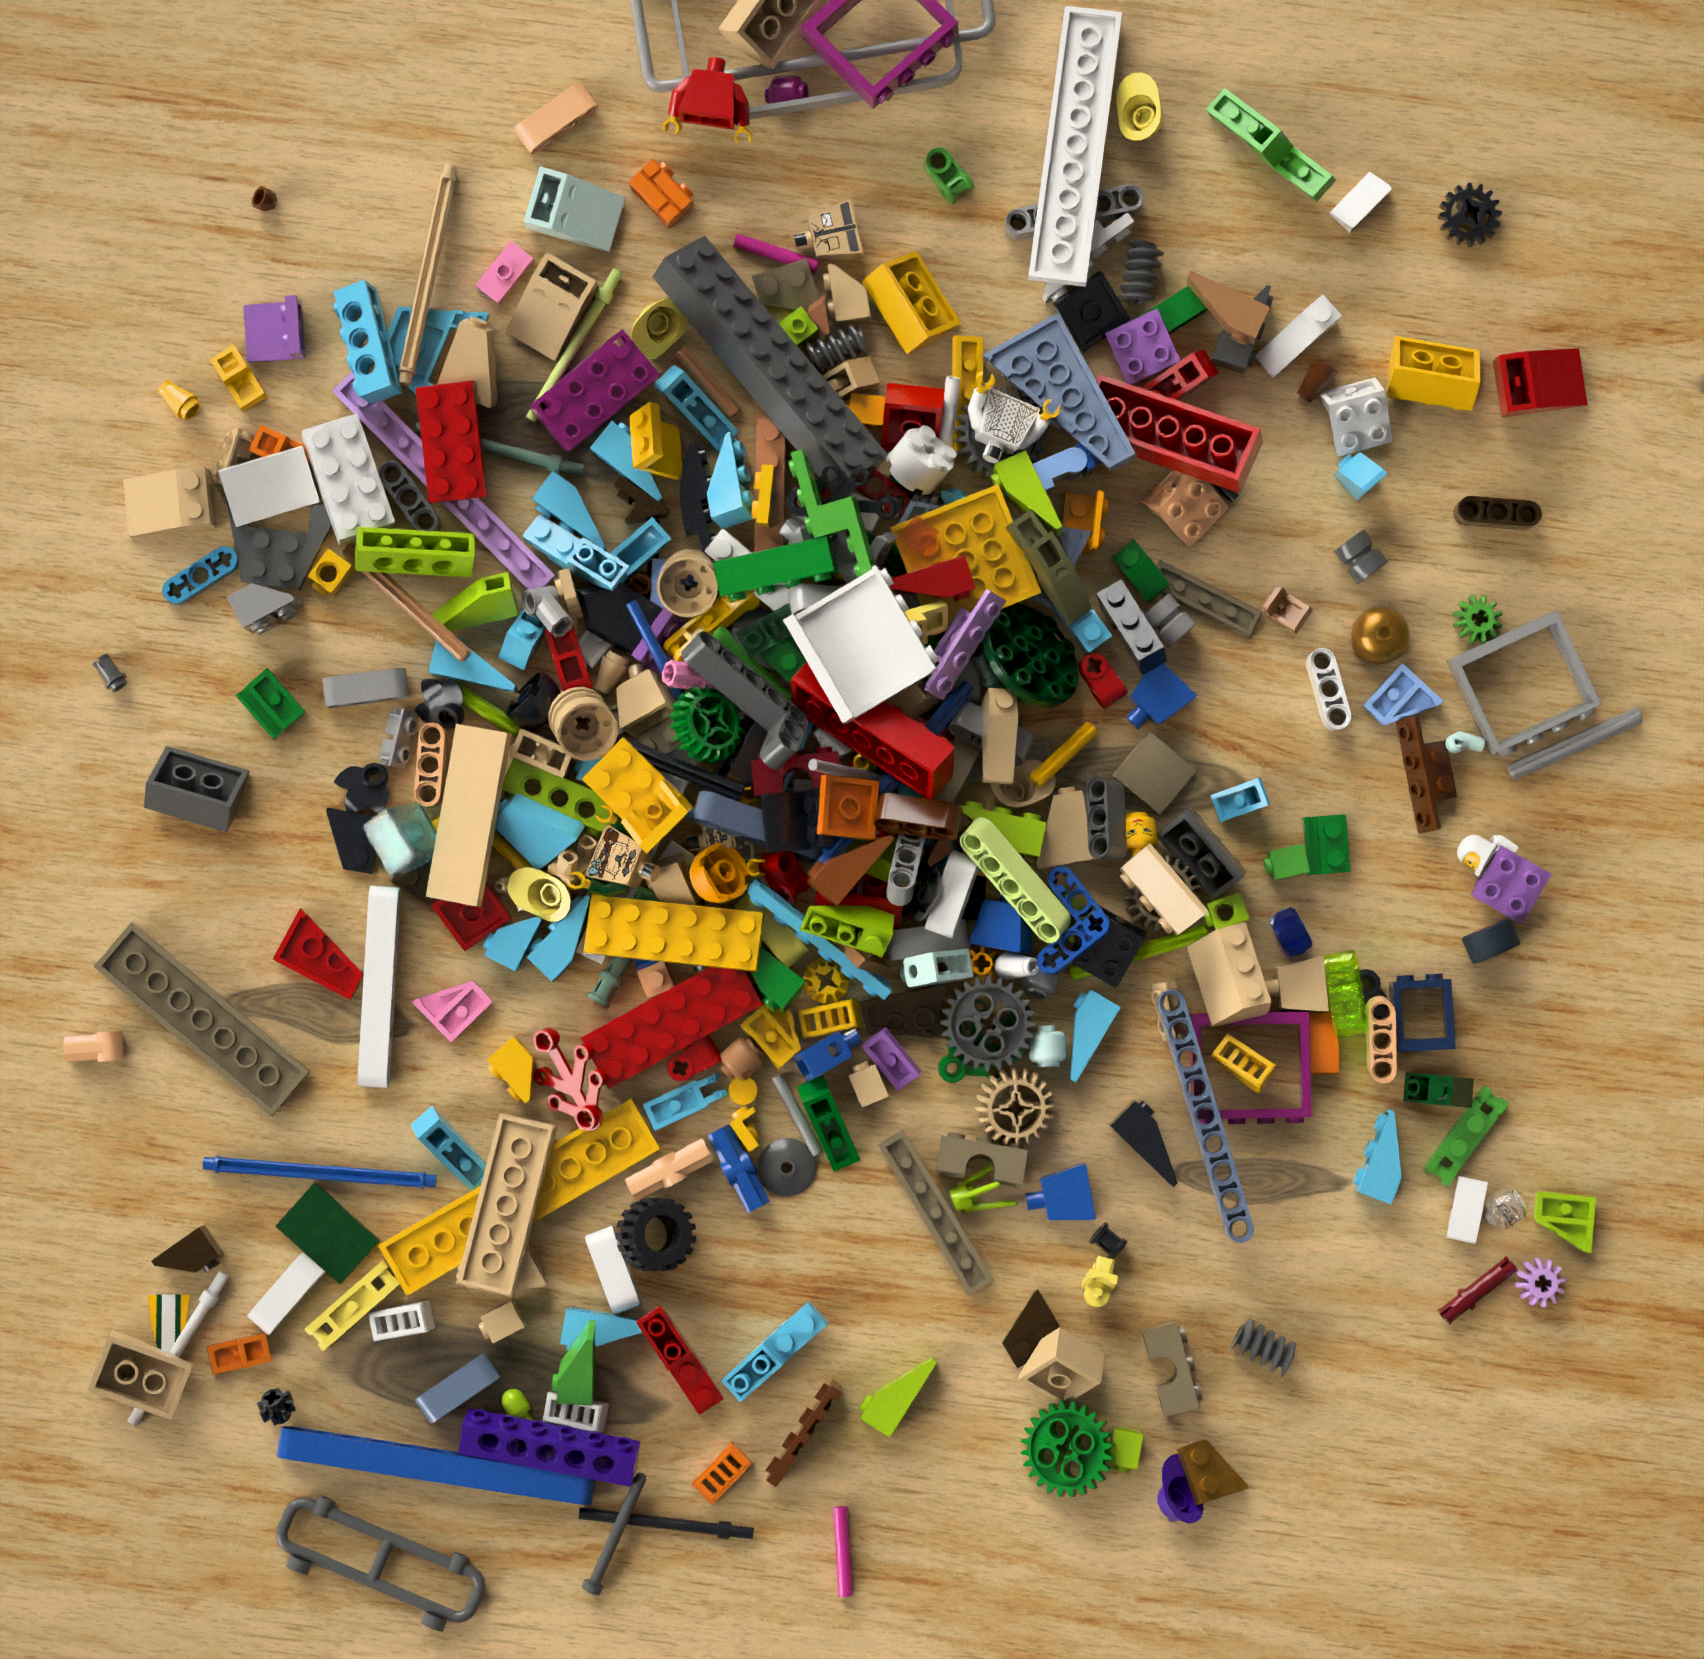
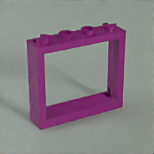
M830 0L801 26L802 38L874 109L885 100L889 101L894 95L893 91L901 84L903 86L907 85L914 78L915 72L920 67L930 65L936 58V53L943 47H950L952 41L958 36V21L938 1L916 0L941 27L874 86L823 36L826 31L862 0Z
M1268 1012L1266 1015L1225 1024H1299L1301 1108L1219 1110L1221 1119H1228V1124H1246V1118H1257V1124L1275 1123V1118H1286V1123H1304V1117H1311L1309 1012ZM1207 1013L1189 1014L1202 1054L1201 1025L1211 1024ZM1190 1051V1066H1192L1195 1062V1056ZM1200 1079L1192 1080L1191 1094L1194 1096L1201 1094L1203 1091L1202 1081ZM1201 1108L1197 1114L1199 1122L1202 1124L1208 1123L1212 1118L1211 1110H1203Z

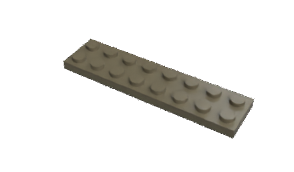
M134 922L127 926L95 964L94 968L270 1116H274L310 1073L308 1068Z

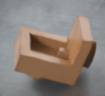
M1279 585L1276 586L1274 591L1267 594L1262 607L1270 619L1295 634L1298 633L1313 611L1309 605L1291 596Z

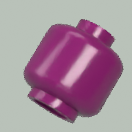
M797 75L774 76L770 86L765 87V101L767 104L809 97L807 83L803 82L801 77Z

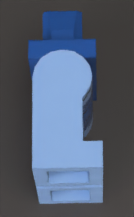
M1078 442L1075 447L1068 448L1032 465L1048 496L1055 487L1054 484L1062 480H1075L1081 473L1083 478L1093 473L1096 465L1102 462Z

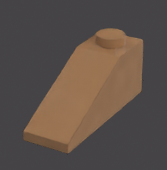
M1190 271L1186 282L1187 285L1223 329L1231 334V339L1243 345H1246L1247 342L1254 344L1270 307Z

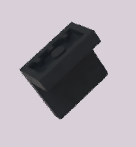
M820 788L761 795L767 853L812 850L834 846L833 836L817 834Z
M1100 906L1111 922L1110 933L1072 964L1109 985L1118 987L1145 940L1147 931ZM1090 913L1089 920L1093 924L1090 930L1102 931L1101 924L1104 920L1098 921ZM1080 937L1077 938L1071 951L1080 949L1082 945Z

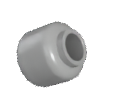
M1047 955L1045 957L1047 963L1044 965L1045 968L1047 966L1052 968L1057 966L1051 956ZM1039 969L1036 975L1020 978V986L1025 990L1024 993L1037 999H1046L1047 995H1052L1056 992L1060 973L1048 975Z

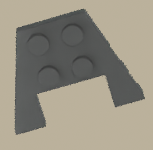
M227 501L241 582L300 591L332 526L326 507L312 504L308 534L251 527L250 523L236 527Z

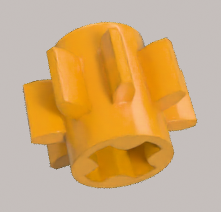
M984 946L980 947V953L977 954L973 950H969L972 956V972L978 974L981 981L983 974L990 975L993 978V973L990 970L992 967H995V963H992L991 958L996 952L993 951L990 954L984 953ZM979 955L984 956V961L989 962V967H985L983 972H978V967L973 966V961L978 960Z

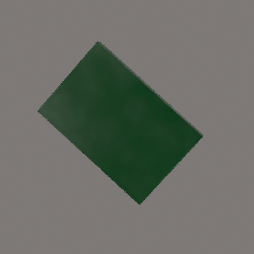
M316 1182L311 1185L275 1226L339 1284L345 1281L380 1241L377 1236Z

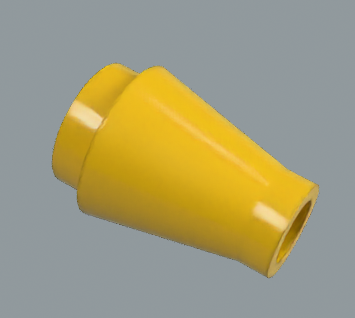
M166 380L160 385L158 393L165 399L178 418L188 421L196 416L201 408L198 396L175 385L170 380Z

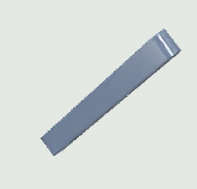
M1164 990L1157 996L1156 1006L1223 1228L1230 1239L1243 1243L1250 1240L1253 1236L1254 1226L1186 1001L1179 991ZM1169 994L1176 996L1178 1000V1006L1173 1011H1168L1163 1006V1000ZM1178 1022L1183 1023L1187 1030L1186 1035L1182 1039H1176L1172 1035V1027ZM1185 1051H1191L1195 1056V1062L1190 1067H1184L1180 1062V1057ZM1194 1079H1200L1204 1086L1201 1094L1194 1096L1189 1091V1084ZM1203 1107H1208L1212 1112V1118L1208 1123L1202 1124L1197 1118L1198 1111ZM1216 1135L1221 1142L1220 1148L1215 1152H1210L1206 1147V1141L1209 1137ZM1220 1164H1226L1229 1168V1175L1223 1180H1218L1214 1173L1215 1168ZM1229 1192H1234L1238 1198L1237 1204L1232 1208H1226L1223 1204V1198ZM1237 1221H1244L1246 1224V1231L1241 1236H1234L1232 1233V1225Z

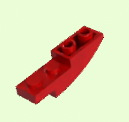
M574 625L564 636L557 638L548 629L544 630L563 692L575 687H585L595 691ZM581 716L577 718L579 722L584 720Z
M661 1305L636 1321L667 1370L671 1372L699 1415L724 1399L695 1351Z

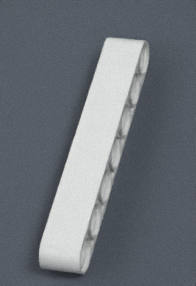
M370 886L358 1062V1086L388 1088L390 1083L401 906L400 887Z

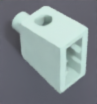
M969 948L931 952L905 958L903 961L904 966L900 969V977L904 983H907L909 988L936 985L973 977ZM945 962L947 971L938 973V963Z

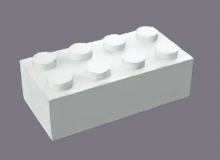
M358 413L302 430V440L338 545L341 546L356 541L357 527L394 529L395 520Z

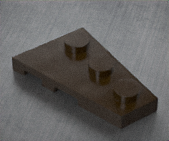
M941 983L891 994L885 1000L878 997L860 1001L866 1032H879L886 1027L891 1034L918 1035L928 1038L938 1037L949 1040V1036H942V1033L947 1028L941 1024V1020L949 1019V1016L942 1012L943 1008H951L947 1001L946 984Z

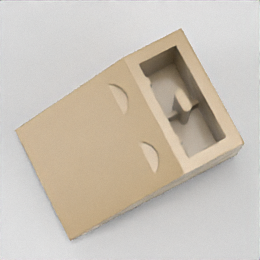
M546 252L532 275L505 333L551 360L556 361L599 287L597 281Z

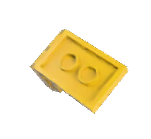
M622 737L582 778L622 819L621 823L646 854L693 809L688 800L625 737Z

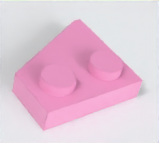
M470 981L415 999L412 1003L450 1042H453L494 1001L474 981Z

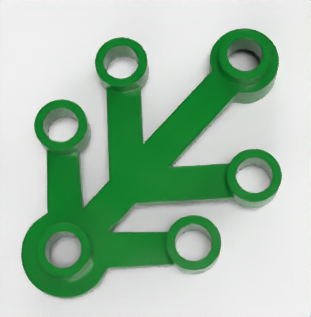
M975 999V1004L981 1003L983 1005L982 1011H986V1003L980 999ZM1029 1004L1025 1006L1026 1010L1031 1009ZM1007 1010V1014L1000 1020L1004 1025L1011 1026L1017 1021V1017L1013 1011ZM972 1021L970 1036L976 1032V1025ZM963 1022L961 1023L960 1028L962 1033L965 1030V1025ZM982 1029L974 1040L975 1046L979 1045L985 1033L982 1035ZM992 1035L986 1038L985 1045L989 1050L996 1051L1002 1046L990 1045L998 1038L997 1036ZM956 1046L948 1047V1054L942 1057L938 1063L940 1077L949 1083L959 1082L965 1075L983 1076L988 1079L990 1076L985 1069V1065H979L977 1069H974V1064H969V1062L965 1065L963 1064L965 1055L960 1054L954 1057L953 1055L957 1049ZM1022 1047L1019 1048L1022 1057H1011L1012 1061H1019L1023 1058L1024 1049ZM950 1063L957 1064V1070L953 1073L947 1071V1066ZM999 1070L994 1075L996 1079L1000 1078Z

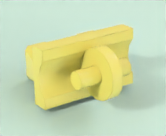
M1098 1256L1096 1263H1093L1092 1269H1089L1084 1277L1081 1289H1085L1084 1299L1089 1306L1100 1308L1108 1302L1110 1293L1117 1285L1118 1276L1112 1274L1115 1260Z

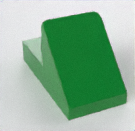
M1135 539L1112 556V559L1147 603L1170 586V583Z

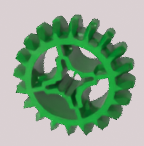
M707 684L701 690L698 687H691L677 697L678 701L672 705L674 712L669 716L674 723L671 724L669 729L676 732L672 740H679L681 743L678 750L687 749V758L695 757L696 762L706 761V763L722 761L736 751V747L742 743L739 736L745 732L739 727L744 722V719L739 718L737 714L740 712V708H735L731 700L727 699L719 690L709 688ZM700 703L708 707L706 710L704 708L699 709L696 707V704ZM709 738L710 740L715 739L718 743L713 745L706 741Z

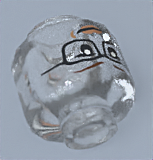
M1503 1187L1485 1200V1207L1488 1211L1484 1213V1216L1493 1228L1499 1225L1501 1229L1508 1231L1527 1217L1526 1209L1529 1206L1516 1188L1511 1190L1508 1187Z

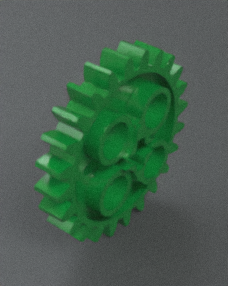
M1060 1401L1059 1408L1055 1403L1049 1404V1412L1044 1408L1039 1409L1041 1419L1031 1417L1030 1420L1034 1427L1024 1428L1030 1437L1021 1439L1022 1443L1028 1445V1449L1021 1451V1454L1029 1456V1460L1023 1466H1032L1033 1468L1028 1476L1040 1477L1037 1482L1038 1487L1047 1483V1493H1052L1057 1488L1058 1497L1064 1496L1066 1490L1069 1497L1072 1498L1076 1497L1077 1490L1081 1495L1087 1494V1486L1091 1490L1097 1489L1095 1479L1100 1482L1105 1481L1106 1478L1102 1471L1112 1470V1467L1106 1461L1115 1459L1113 1454L1108 1453V1449L1116 1445L1115 1443L1107 1442V1438L1113 1432H1104L1103 1430L1107 1421H1096L1099 1416L1098 1411L1089 1415V1405H1083L1079 1410L1078 1401L1072 1402L1070 1407L1067 1401ZM1059 1421L1066 1427V1433L1063 1437L1059 1436L1056 1432V1424ZM1078 1425V1426H1079V1430H1078V1432L1075 1434V1436L1073 1437L1074 1432H1075V1426ZM1084 1434L1090 1436L1092 1440V1446L1089 1450L1085 1449L1081 1442ZM1070 1443L1069 1449L1072 1450V1453L1066 1455L1067 1449L1064 1448V1444ZM1047 1448L1051 1449L1054 1453L1055 1458L1052 1464L1048 1463L1044 1457ZM1072 1461L1077 1462L1080 1466L1078 1477L1074 1476L1070 1471ZM1061 1462H1062L1061 1472L1058 1473V1472H1057L1058 1465L1061 1464Z

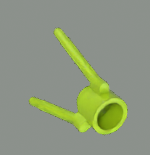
M991 1164L966 1180L957 1182V1187L950 1190L957 1212L965 1209L966 1213H970L976 1210L1016 1206L1018 1202L1016 1200L974 1204L979 1201L977 1195L1000 1186L998 1181L976 1189L974 1185H970L994 1170Z

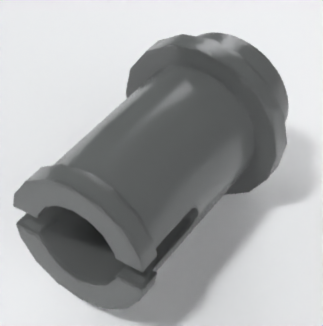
M109 654L98 657L100 662L95 660L92 665L105 680V687L113 692L122 689L127 684L126 674L118 670Z

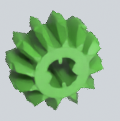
M1474 595L1469 597V604L1461 601L1458 605L1462 611L1453 612L1454 617L1461 619V621L1454 623L1453 627H1462L1464 629L1458 636L1463 638L1470 634L1468 639L1470 644L1475 643L1477 637L1481 644L1487 642V636L1492 639L1495 638L1497 633L1493 628L1499 629L1503 625L1500 621L1495 620V618L1503 615L1502 611L1493 612L1492 610L1497 605V602L1493 601L1486 605L1487 596L1485 595L1480 597L1479 602ZM1479 613L1481 614L1480 619L1483 618L1484 622L1476 626L1474 624L1476 620L1472 621V617Z

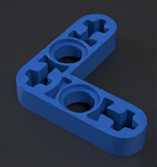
M1057 866L1050 871L1048 883L1077 923L1064 932L1056 942L1050 943L1038 954L1037 965L1041 971L1048 975H1057L1104 939L1111 930V922L1075 874L1064 866ZM1059 873L1063 876L1068 874L1066 882L1072 889L1076 884L1078 888L1068 893L1061 884L1055 885L1058 881L1056 876ZM1077 895H1084L1087 898L1086 907L1082 910H1074L1072 907L1073 898ZM1091 912L1098 921L1103 919L1104 922L1101 924L1103 930L1100 932L1097 930L1091 931L1090 929L1093 927L1092 922L1087 917L1082 921L1081 917ZM1073 935L1079 936L1082 940V945L1077 951H1069L1066 947L1067 939ZM1060 945L1062 951L1069 957L1065 960L1061 955L1055 960L1057 965L1055 968L1050 966L1045 968L1044 965L1047 963L1045 957L1047 955L1052 957L1058 955L1060 952L1056 947Z

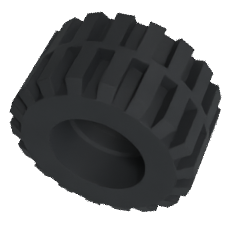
M664 1197L641 1199L640 1202H634L629 1205L631 1209L623 1211L621 1215L624 1217V1220H618L616 1226L621 1228L620 1233H616V1239L621 1240V1244L617 1245L619 1252L625 1251L626 1254L623 1258L626 1262H633L631 1266L634 1268L642 1269V1271L673 1270L677 1268V1264H683L687 1260L685 1254L692 1253L693 1248L690 1247V1244L696 1243V1236H692V1230H696L695 1223L690 1224L689 1220L693 1217L690 1212H683L685 1206L681 1203L675 1204V1200L670 1198L664 1199ZM654 1217L663 1222L667 1231L666 1242L658 1252L653 1251L645 1240L646 1226Z

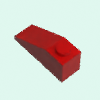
M1205 349L1191 353L1143 386L1142 389L1178 401L1220 373Z
M965 555L892 578L894 584L890 586L893 591L940 598L953 597L955 602L971 597L970 591L976 589Z

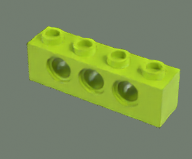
M357 527L355 571L472 577L475 558L474 533Z
M515 757L513 758L503 781L502 790L507 792L505 798L510 799L516 793L580 821L583 825L587 826L585 832L599 838L605 825L611 826L610 822L602 823L596 819L595 815L602 819L607 818L609 811L600 806L607 804L593 790L556 776ZM531 780H539L542 786L540 793L535 796L529 795L526 790L527 784ZM559 791H565L568 794V802L563 807H557L553 803V797ZM586 802L593 803L595 806V813L590 818H583L580 815V807Z

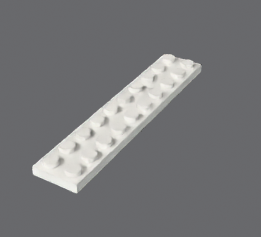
M1065 6L1028 280L1086 287L1122 12Z

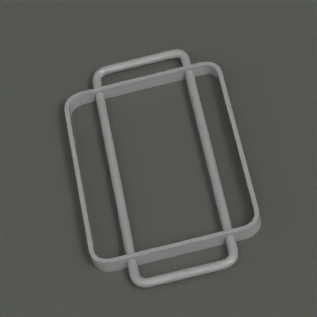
M630 0L644 81L654 91L671 92L685 77H690L677 0H671L684 77L665 81L656 79L654 75L642 0ZM945 0L947 11L955 18L952 0ZM981 0L984 23L980 27L958 31V36L952 41L956 64L950 72L943 75L914 79L905 86L901 84L893 91L894 95L940 88L950 85L957 80L962 71L960 42L981 39L992 32L995 26L993 1ZM929 36L839 52L848 61L915 50ZM818 54L779 61L773 70L759 64L724 70V73L734 75V81L829 64ZM855 90L749 107V115L751 120L863 101L864 99Z

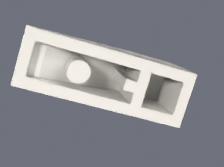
M1322 294L1258 352L1255 359L1274 378L1333 327L1342 315Z

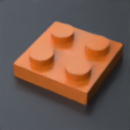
M821 775L817 834L875 840L876 826L874 825V819L878 804L879 781Z

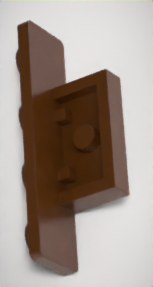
M1412 716L1396 721L1397 734L1400 741L1417 831L1421 834L1440 830L1441 825L1436 801L1457 797L1449 752L1445 746L1446 740L1424 744L1419 717Z

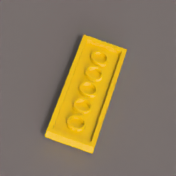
M591 895L584 953L758 972L765 914L763 912Z

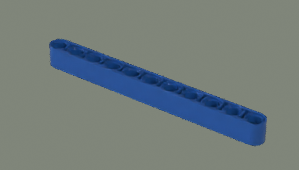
M293 1426L281 1427L277 1457L282 1459L581 1505L592 1504L596 1481L463 1455L456 1451Z

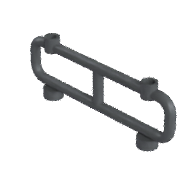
M319 1495L317 1501L306 1497L296 1498L285 1508L277 1526L276 1538L281 1549L291 1554L286 1565L289 1569L308 1575L312 1564L426 1611L421 1623L443 1632L447 1620L461 1623L469 1620L476 1613L486 1585L482 1573L468 1564L470 1560L468 1556L454 1552L452 1557L435 1551L333 1508L335 1501ZM300 1509H307L320 1517L331 1519L381 1540L382 1543L369 1574L290 1541L288 1530L296 1512ZM395 1546L445 1567L453 1573L472 1579L474 1588L466 1607L461 1611H455L379 1579L392 1547Z

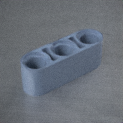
M484 1352L417 1397L415 1402L429 1423L432 1424L501 1376Z

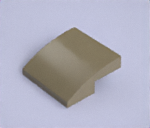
M1148 731L1112 776L1156 814L1161 815L1196 770L1164 742Z

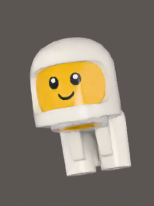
M1470 835L1465 837L1460 843L1457 857L1460 862L1474 869V875L1479 877L1493 859L1500 845L1514 853L1517 852L1519 847L1502 835H1494L1490 839L1491 842L1479 835Z

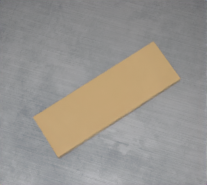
M456 724L426 897L477 907L482 906L511 733Z
M499 1113L456 1281L457 1285L514 1298L557 1129L556 1125Z

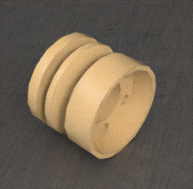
M684 549L675 552L666 560L657 579V593L661 603L669 612L680 617H694L703 614L713 605L719 589L713 565L715 561L708 554L696 549ZM688 574L694 576L693 580L695 582L691 587L686 585L687 581L685 579L688 577Z
M585 687L569 688L560 693L551 703L548 712L549 726L563 751L569 756L582 761L595 760L607 754L614 746L618 735L617 721L602 696L593 689ZM581 716L584 720L579 722L577 718Z

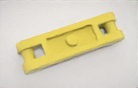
M384 1260L304 1329L309 1336L313 1335L319 1342L318 1346L322 1351L331 1346L400 1285L396 1276L394 1277L387 1269L389 1266ZM377 1277L385 1284L380 1290L372 1283ZM326 1322L334 1330L329 1335L321 1327Z

